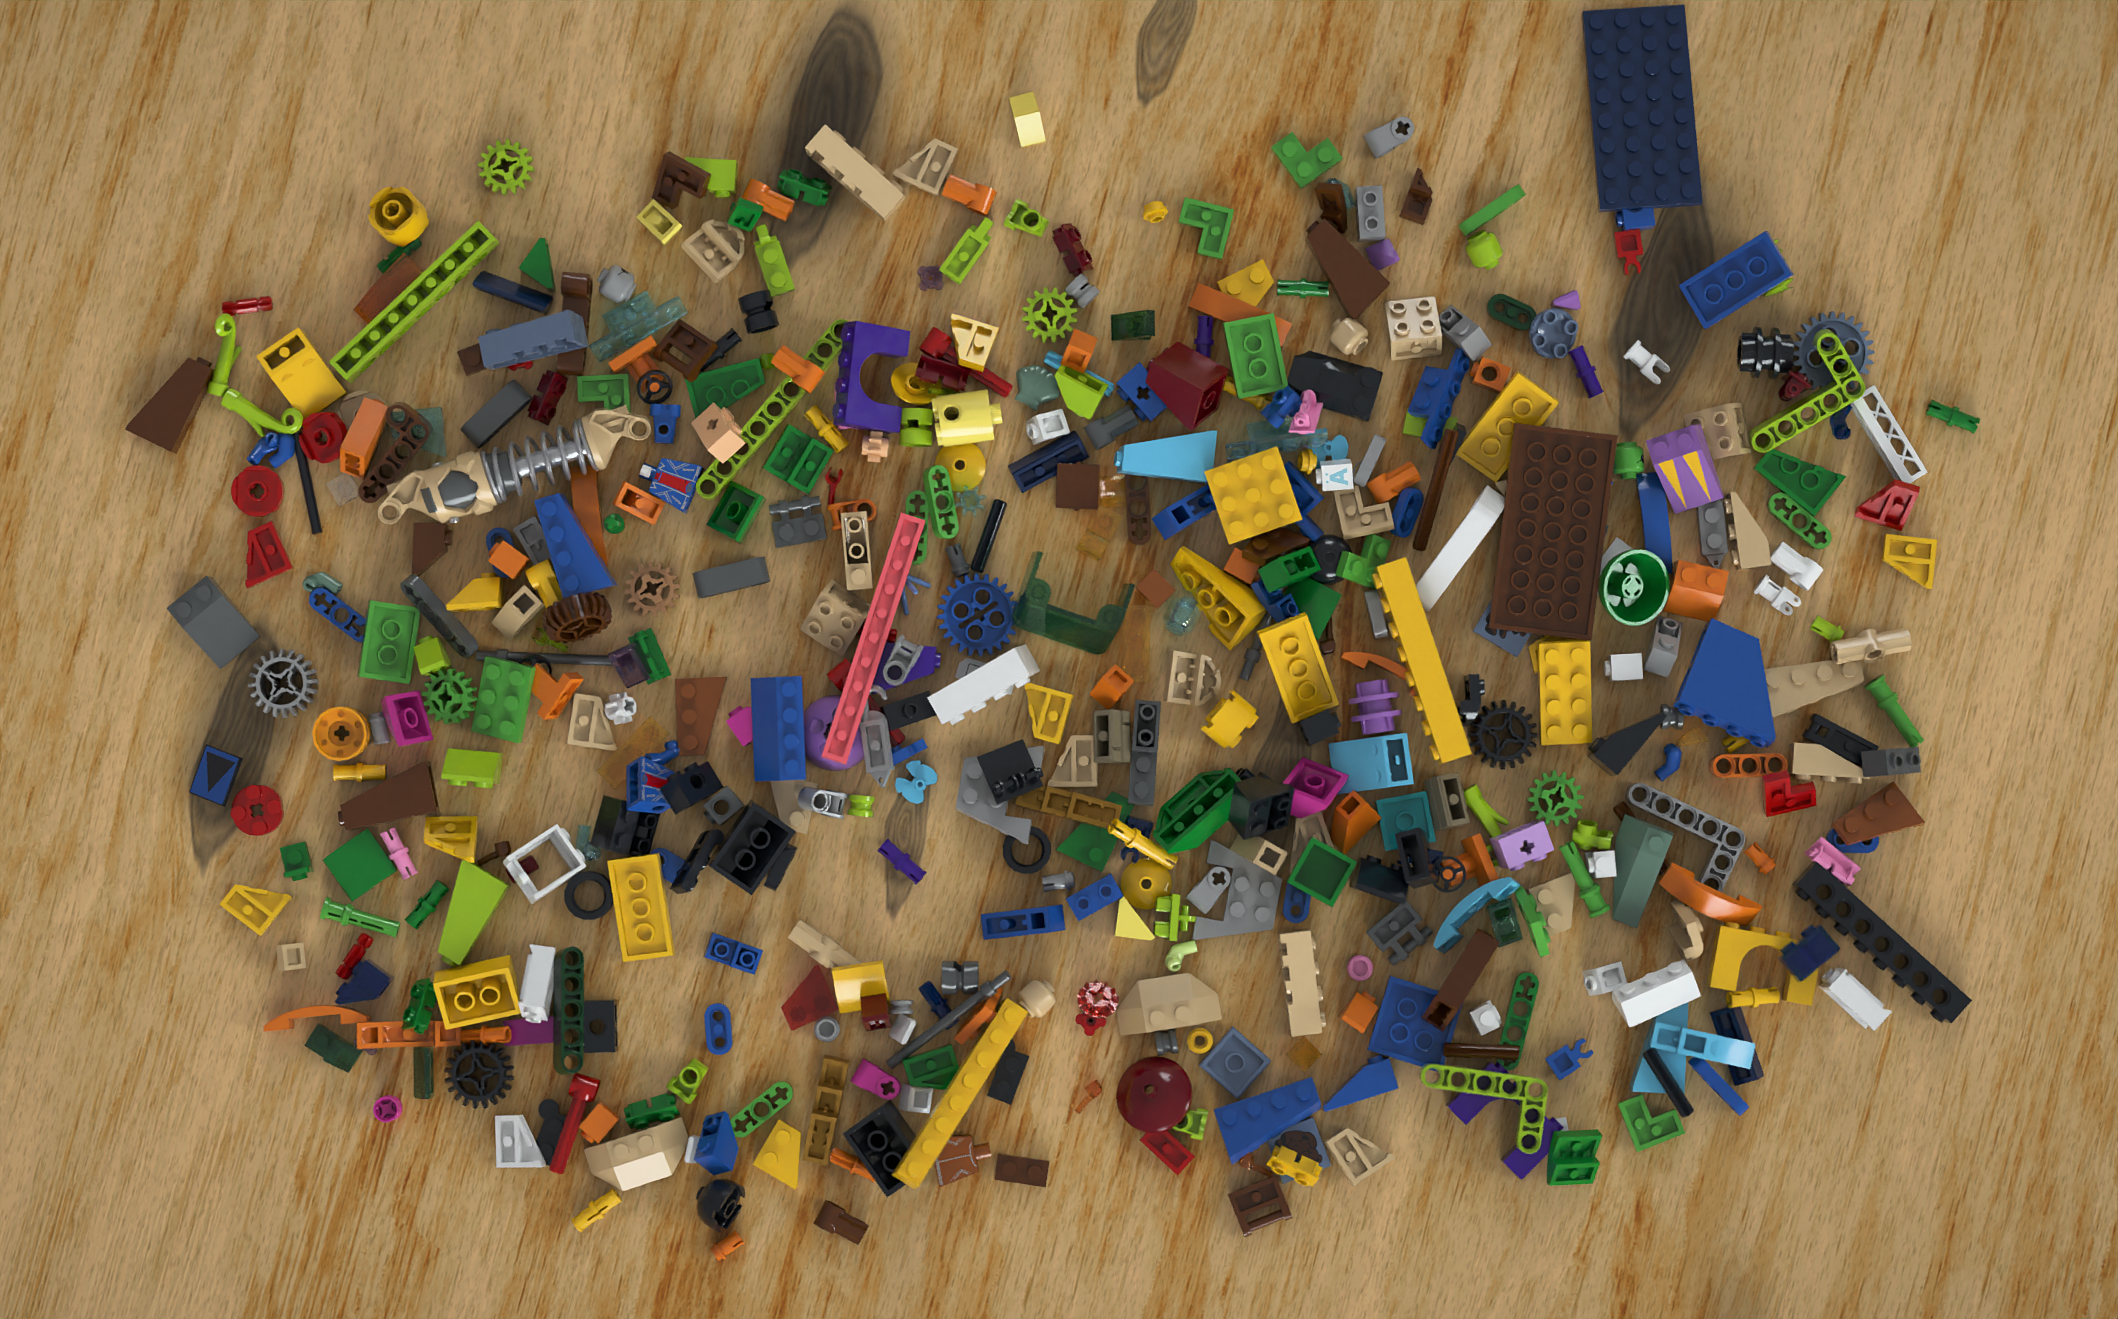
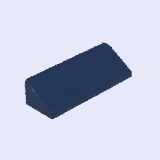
M486 271L480 272L472 284L477 290L545 315L548 314L553 301V296Z
M1074 430L1008 465V468L1020 491L1024 493L1057 475V463L1081 462L1089 458V455L1079 435Z
M1727 1006L1710 1012L1717 1035L1753 1043L1741 1007L1728 1008ZM1755 1049L1750 1069L1727 1064L1735 1086L1758 1080L1764 1076Z

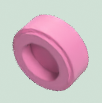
M1356 955L1348 961L1347 972L1352 979L1363 981L1371 976L1373 965L1368 957Z

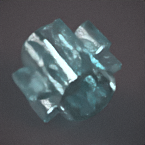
M965 486V493L963 495L956 493L961 502L956 503L955 507H963L962 516H965L967 512H972L973 516L976 517V510L978 508L985 510L980 501L984 500L986 496H978L979 487H976L974 491H969L968 487ZM971 495H974L977 505H971L969 508L966 507L964 498H970Z

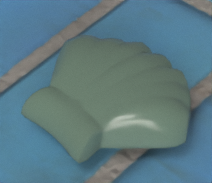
M1036 365L1017 370L1016 379L1019 393L1015 396V400L1026 404L1033 411L1036 412L1040 404L1055 400L1060 396L1056 378L1048 370Z

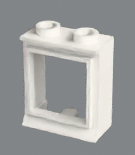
M558 824L506 857L503 861V864L531 904L583 871L586 867L584 855L579 849H574L569 842L571 841L570 835L564 828L560 829ZM550 839L570 868V871L538 892L517 860Z
M530 944L532 954H528L518 1005L521 1015L525 1017L526 1021L540 1023L541 1020L548 1021L554 991V956L556 948Z
M1830 968L1822 976L1821 980L1823 982L1819 987L1862 1027L1866 1029L1869 1026L1875 1031L1892 1011L1883 1009L1884 1004L1850 973H1846V969L1835 968L1833 970Z

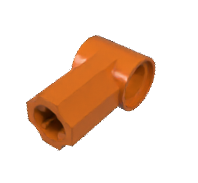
M950 175L944 186L942 196L966 205L967 209L977 214L987 216L997 192L982 184L976 183L974 185Z
M750 179L741 197L763 206L762 211L785 222L795 201L772 191L769 186L754 179Z
M785 345L777 351L771 361L776 368L790 376L794 383L810 394L825 374L808 359L804 360Z
M1410 460L1388 474L1383 473L1366 483L1377 504H1382L1398 496V493L1405 488L1416 484L1421 480V477Z

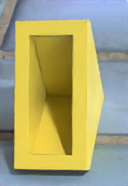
M1034 92L1010 97L1009 102L1021 148L1046 142Z
M1124 896L1120 898L1115 936L1153 940L1155 936Z

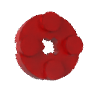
M317 412L305 418L302 424L304 426L302 434H299V442L304 454L311 460H316L320 463H330L340 459V447L348 431L338 414L335 412ZM322 431L327 435V442H322L320 439L323 436Z
M260 465L249 466L233 480L231 496L235 505L245 514L252 517H265L279 509L284 497V485L279 475L271 469ZM256 484H260V487L264 489V494H261L260 498L256 499V495L251 494V489H255Z
M250 785L243 788L235 796L230 815L235 825L248 835L262 836L275 831L283 820L282 799L271 787ZM262 804L261 810L264 814L254 817L252 815V806Z

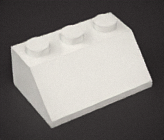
M1684 959L1679 962H1673L1656 972L1648 973L1636 981L1623 984L1620 988L1612 991L1613 1003L1629 1027L1701 996L1693 973Z

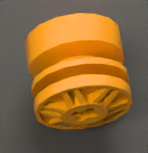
M348 706L330 708L321 713L314 723L312 731L314 745L319 753L328 759L336 761L352 759L363 753L368 746L371 737L370 723L367 722L365 715L356 708ZM342 726H345V730L350 733L349 736H345L344 740H342L340 735H337V730H341Z

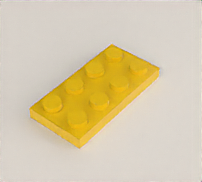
M1517 371L1463 439L1456 455L1494 482H1497L1509 466L1514 423L1541 426L1559 404V400Z
M1305 612L1257 631L1287 715L1292 724L1339 705Z
M1590 641L1537 642L1540 744L1592 743Z
M660 853L607 860L623 962L673 956L675 950Z

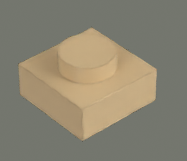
M303 942L276 946L279 971L306 968Z

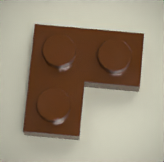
M669 151L663 155L652 199L672 210L678 207L683 190L701 199L706 195L711 174Z

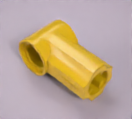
M549 558L525 570L529 582L538 591L546 610L555 601L562 600L563 596L555 569Z

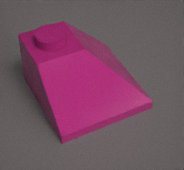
M420 690L388 695L381 700L387 726L399 747L434 740Z
M1302 757L1283 782L1294 787L1290 815L1301 819L1326 809L1346 783L1349 775Z

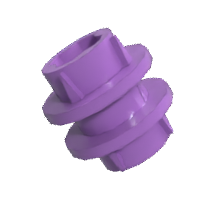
M1388 679L1355 684L1357 698L1348 699V703L1358 704L1359 716L1351 717V722H1361L1362 735L1395 730L1393 716L1402 715V710L1392 711L1391 698L1399 697V692L1390 693Z

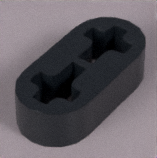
M789 843L786 845L775 861L765 881V887L773 891L777 890L797 851V847Z

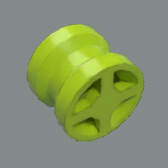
M849 794L851 808L848 809V815L873 817L871 804L874 802L875 797Z

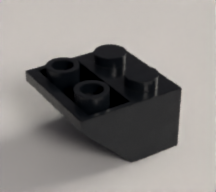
M1259 776L1234 783L1228 818L1229 822L1243 840L1288 826L1294 787Z
M603 795L590 845L629 856L649 854L660 814L626 810L625 800Z

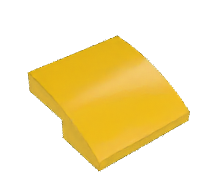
M883 960L832 968L840 1014L861 1011L860 997L886 993L888 1006H891Z

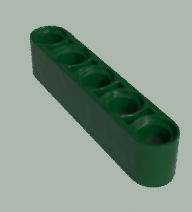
M577 947L561 949L554 956L553 1066L556 1072L561 1075L577 1073L583 1067L584 956ZM566 953H569L573 958L571 966L565 962ZM566 979H569L573 984L571 992L565 988ZM566 1004L572 1008L573 1013L571 1017L565 1014ZM566 1030L572 1034L571 1043L566 1042L564 1038ZM566 1056L572 1060L571 1069L566 1068L564 1065Z

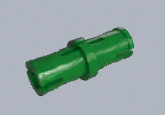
M1301 278L1300 281L1277 280V287H1287L1277 288V296L1293 295L1305 298V296L1328 297L1329 281H1306V278Z
M1933 399L1928 405L1929 410H1926V415L1945 421L1946 425L1950 427L1955 425L1973 434L1977 430L1978 425L1976 424H1979L1980 418L1961 412L1958 407L1954 406L1951 408Z
M437 879L430 890L418 899L419 903L404 920L418 930L430 913L436 911V906L450 889Z

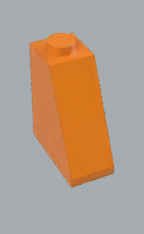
M364 397L340 447L341 472L365 480L387 423L386 412L389 406H386L382 401Z

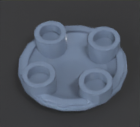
M1545 309L1537 314L1531 323L1529 330L1530 343L1534 351L1542 357L1550 359L1564 358L1575 342L1578 324L1571 315L1562 309Z

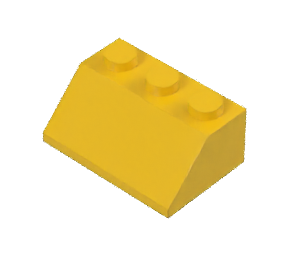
M511 955L435 971L433 986L446 1030L521 1014L518 1005L520 996L517 977Z

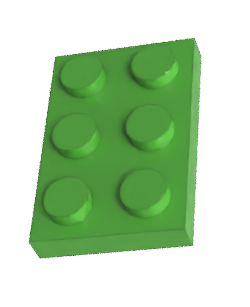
M1274 313L1222 323L1237 399L1276 392L1279 389L1284 390L1288 382Z
M373 600L368 601L357 677L410 684L415 653L413 647L416 646L421 613L417 607Z
M485 656L471 731L514 743H521L536 667L493 656Z

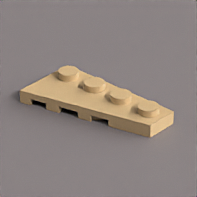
M1830 660L1764 669L1773 719L1781 714H1787L1799 707L1813 704L1822 698L1836 695L1864 683L1861 660L1841 664Z

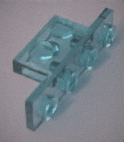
M645 291L602 315L611 333L590 344L589 347L598 362H602L623 349L634 345L648 335L657 332L673 321L680 319L688 311L679 296L655 307L648 292Z
M1285 417V421L1278 429L1268 421L1248 423L1246 426L1249 440L1225 444L1226 459L1239 460L1278 446L1279 451L1292 452L1298 448L1308 446L1310 448H1317L1328 443L1327 428L1316 429L1315 433L1308 434L1289 433L1293 417Z

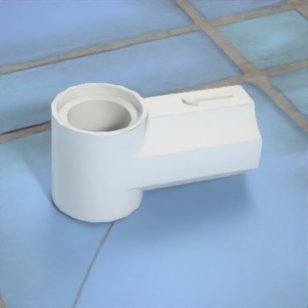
M1781 542L1770 556L1772 563L1790 575L1789 578L1806 591L1811 588L1823 572L1822 567L1808 557L1801 556L1784 542Z

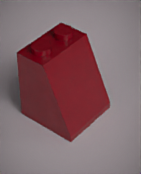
M1177 341L1171 347H1166L1159 356L1149 361L1146 368L1148 372L1146 383L1181 423L1192 431L1218 410L1229 369Z

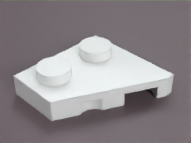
M495 1116L496 1168L546 1167V1162L524 1116Z

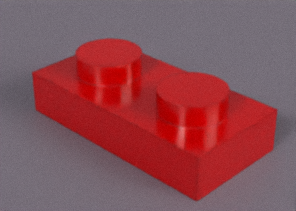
M1168 1130L1159 1133H1145L1139 1139L1177 1176L1195 1157Z

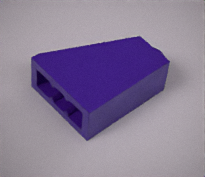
M886 643L873 685H879L887 691L935 674V668H940L941 653H937V647L924 646L905 681L898 686H893L885 681L883 669L896 643ZM891 667L887 675L892 680H898L902 676V670L899 667Z

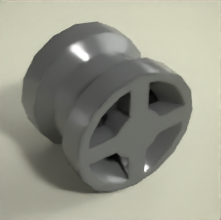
M1661 704L1660 713L1663 712L1667 716L1660 724V729L1674 727L1676 730H1682L1684 714L1680 713L1676 707Z
M1175 1028L1169 1029L1167 1032L1154 1031L1158 1056H1163L1166 1052L1178 1054Z

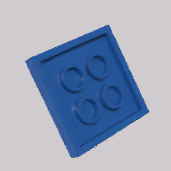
M1389 976L1367 1050L1420 1067L1427 1063L1444 1065L1446 1057L1443 1056V1044L1451 1043L1462 1005L1442 1032L1421 1018L1438 991ZM1430 1068V1070L1438 1072L1435 1068Z

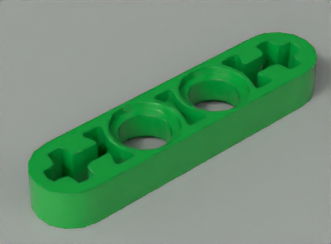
M1530 972L1520 973L1514 981L1498 1044L1503 1045L1506 1042L1510 1045H1518L1519 1059L1514 1060L1513 1063L1509 1062L1508 1066H1504L1503 1060L1495 1059L1496 1063L1498 1062L1509 1071L1515 1069L1519 1064L1539 987L1538 978ZM1527 976L1530 977V982L1534 983L1533 987H1528L1526 995H1531L1530 1001L1523 997H1516L1517 992L1522 994L1524 987L1520 985V981L1525 980ZM1516 1002H1525L1527 1005L1525 1015L1517 1016L1514 1013L1513 1006ZM1512 1026L1518 1027L1521 1031V1036L1516 1041H1511L1507 1038V1030Z

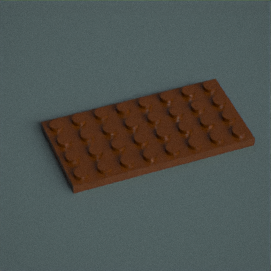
M1514 423L1488 628L1583 640L1592 639L1618 435Z

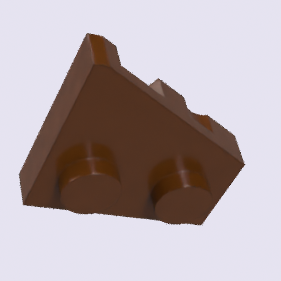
M1280 527L1254 536L1243 549L1242 558L1264 567L1280 557L1291 554L1297 548H1307L1310 544V538Z

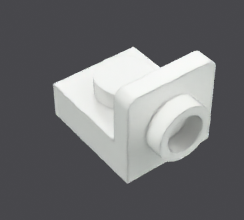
M1063 409L1039 414L1026 421L1027 435L1032 440L1033 445L1070 433Z
M1621 961L1583 971L1584 986L1589 996L1611 992L1627 983Z

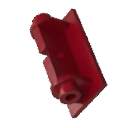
M1072 223L1062 224L1060 228L1052 231L1054 235L1052 238L1059 252L1063 253L1067 250L1070 252L1069 255L1062 259L1069 273L1073 274L1074 278L1078 277L1083 271L1094 269L1091 264L1092 257L1088 250L1084 249L1080 241L1081 234Z
M921 354L915 377H918L919 381L935 385L938 379L943 380L941 387L959 392V390H965L970 369Z
M547 370L546 374L543 373L537 391L544 394L542 398L534 395L527 410L529 412L527 417L549 426L551 419L555 416L560 397L566 390L568 378L550 370Z
M1790 371L1781 377L1785 383L1780 388L1778 395L1782 401L1787 402L1800 393L1802 394L1812 386L1807 383L1809 379L1798 371L1795 373Z

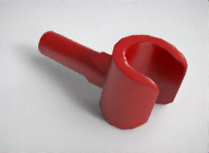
M832 467L826 474L825 478L829 484V505L834 504L837 484L843 477L842 469L839 470L838 477L832 476Z

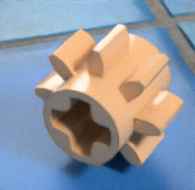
M871 430L870 436H863L862 455H868V461L880 462L881 457H888L889 438H883V432Z

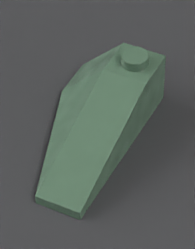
M1624 815L1615 844L1617 876H1614L1612 919L1637 928L1674 832L1630 815Z

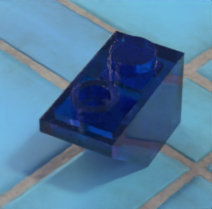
M370 959L365 960L364 963L359 961L351 972L354 976L350 982H344L337 990L336 995H338L335 1003L341 1005L379 999L394 977Z

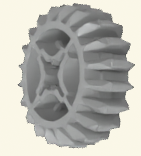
M279 649L278 657L274 651H269L270 660L265 656H261L260 660L263 666L255 663L253 667L259 670L258 673L249 674V677L256 678V683H248V687L256 688L257 690L252 692L250 696L252 698L260 697L255 705L260 707L265 703L263 712L268 713L272 709L273 717H278L280 710L283 718H288L289 710L293 716H298L297 707L302 711H306L307 706L303 702L306 701L312 704L314 700L309 697V694L318 693V690L311 688L312 684L319 683L318 679H311V676L315 675L317 670H307L312 662L307 660L302 663L304 655L300 653L295 658V650L290 649L287 657L285 649ZM282 662L291 663L290 667L286 668L281 674L270 670L276 664ZM297 669H299L303 678L302 690L295 684ZM265 677L272 683L270 698L266 694L264 687ZM275 678H288V681L286 682L289 683L288 686L292 689L283 687L280 689V684H278L279 681ZM286 693L297 696L291 703L284 705L276 704L277 700Z

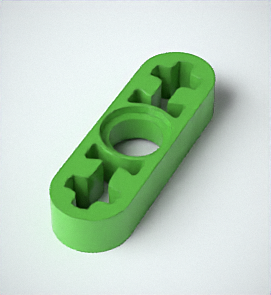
M1518 184L1466 219L1458 227L1466 237L1518 202L1526 193Z
M929 466L923 473V482L932 529L935 536L939 539H951L957 535L959 524L949 473L944 466ZM940 474V479L933 480L932 475ZM943 487L942 491L934 492V488ZM939 495L946 499V506L942 510L936 506V498ZM948 513V516L939 517V514ZM949 524L950 529L942 531V526Z
M919 490L911 492L906 499L905 514L907 515L910 512L915 514V505L910 502L915 500L917 495L921 497V500L925 501V505L920 506V514L925 513V518L914 516L926 520L924 530L920 536V539L924 538V543L918 542V550L923 554L918 556L916 561L913 560L911 565H920L927 557L929 508L926 494Z
M1776 493L1768 499V511L1811 548L1820 550L1830 544L1832 538L1830 531L1787 494ZM1775 499L1777 501L1783 499L1785 501L1783 506L1787 510H1790L1792 506L1795 508V511L1788 515L1787 520L1783 517L1787 512L1783 509H1774L1776 504L1773 501ZM1796 514H1802L1806 518V525L1801 529L1796 528L1792 523V519ZM1813 523L1815 527L1811 530L1817 534L1823 532L1822 538L1825 542L1816 544L1814 542L1815 536L1809 532L1805 536L1803 532L1808 530Z
M779 1081L730 1120L734 1135L740 1138L749 1135L789 1103L794 1095L792 1086L788 1082ZM778 1086L781 1089L786 1087L788 1089L786 1093L788 1098L784 1100L781 1097L774 1103L778 1107L774 1109L772 1102L765 1098V1096L769 1094L770 1098L777 1094L776 1088ZM758 1102H764L769 1107V1112L764 1117L757 1116L754 1112V1106ZM749 1110L752 1118L758 1121V1123L754 1125L751 1120L745 1126L746 1132L743 1130L736 1131V1119L740 1121L745 1120L748 1117L745 1112Z

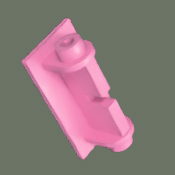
M1306 390L1301 394L1303 403H1301L1299 412L1292 419L1289 433H1315L1323 403H1317L1315 393L1312 390Z
M1822 836L1804 852L1811 861L1818 862L1843 885L1850 886L1855 880L1853 876L1861 869V867Z

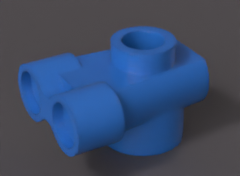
M1287 385L1284 390L1279 389L1276 391L1273 401L1267 404L1260 413L1270 424L1278 429L1285 421L1287 415L1294 417L1299 412L1303 402L1296 391Z
M650 404V416H653L654 443L673 444L676 435V421L681 416V405ZM666 425L669 429L668 433L660 434V427Z

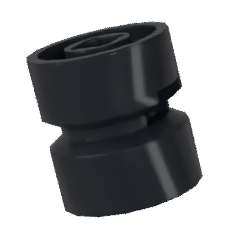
M770 290L750 293L738 299L741 312L747 315L744 322L748 334L768 331L779 326L776 311L771 310L773 300Z

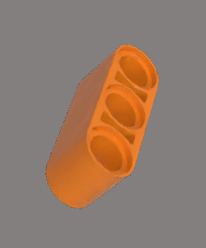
M1777 753L1722 754L1714 756L1710 760L1709 770L1712 775L1718 778L1762 777L1775 773L1768 768V762L1771 758L1779 761L1780 766L1776 773L1787 769V760L1784 756ZM1746 758L1752 760L1754 768L1750 773L1745 772L1742 768V762ZM1720 759H1724L1728 763V770L1725 773L1718 772L1716 764Z

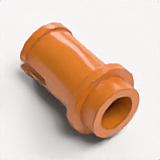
M1754 842L1743 852L1759 868V873L1762 872L1766 875L1776 866L1773 862L1775 859H1771L1757 842Z
M735 1230L720 1242H714V1246L710 1249L718 1261L722 1258L725 1260L726 1255L745 1243Z

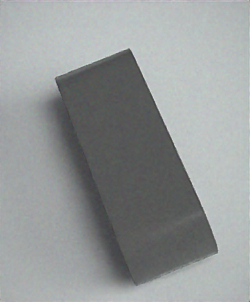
M514 379L474 414L460 430L479 449L531 402L532 397Z
M764 556L692 573L698 599L770 582Z

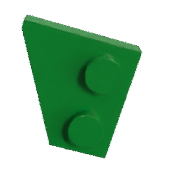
M951 1043L902 1060L909 1084L917 1087L946 1089L959 1069Z

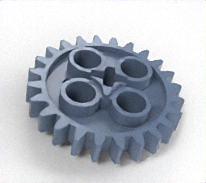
M1831 311L1827 319L1824 313H1819V321L1814 317H1810L1811 325L1803 323L1801 327L1804 332H1795L1799 341L1794 342V347L1797 348V351H1794V356L1797 357V360L1793 362L1792 366H1799L1798 372L1805 375L1809 379L1808 382L1811 381L1812 387L1810 390H1814L1817 386L1820 389L1834 381L1821 357L1817 365H1813L1809 360L1811 352H1817L1812 344L1813 338L1818 331L1823 329L1832 331L1839 338L1843 347L1847 341L1852 342L1855 350L1852 355L1848 356L1859 375L1861 373H1870L1865 368V365L1874 363L1867 359L1868 355L1875 353V351L1868 350L1867 346L1873 343V340H1865L1869 331H1860L1863 325L1862 322L1853 325L1854 316H1850L1845 320L1844 312H1841L1836 318L1835 312ZM1822 339L1820 345L1824 348H1829L1833 343V339L1829 343ZM1837 359L1834 364H1839L1842 369L1845 366V362L1842 359ZM1854 380L1847 383L1848 388L1855 389Z

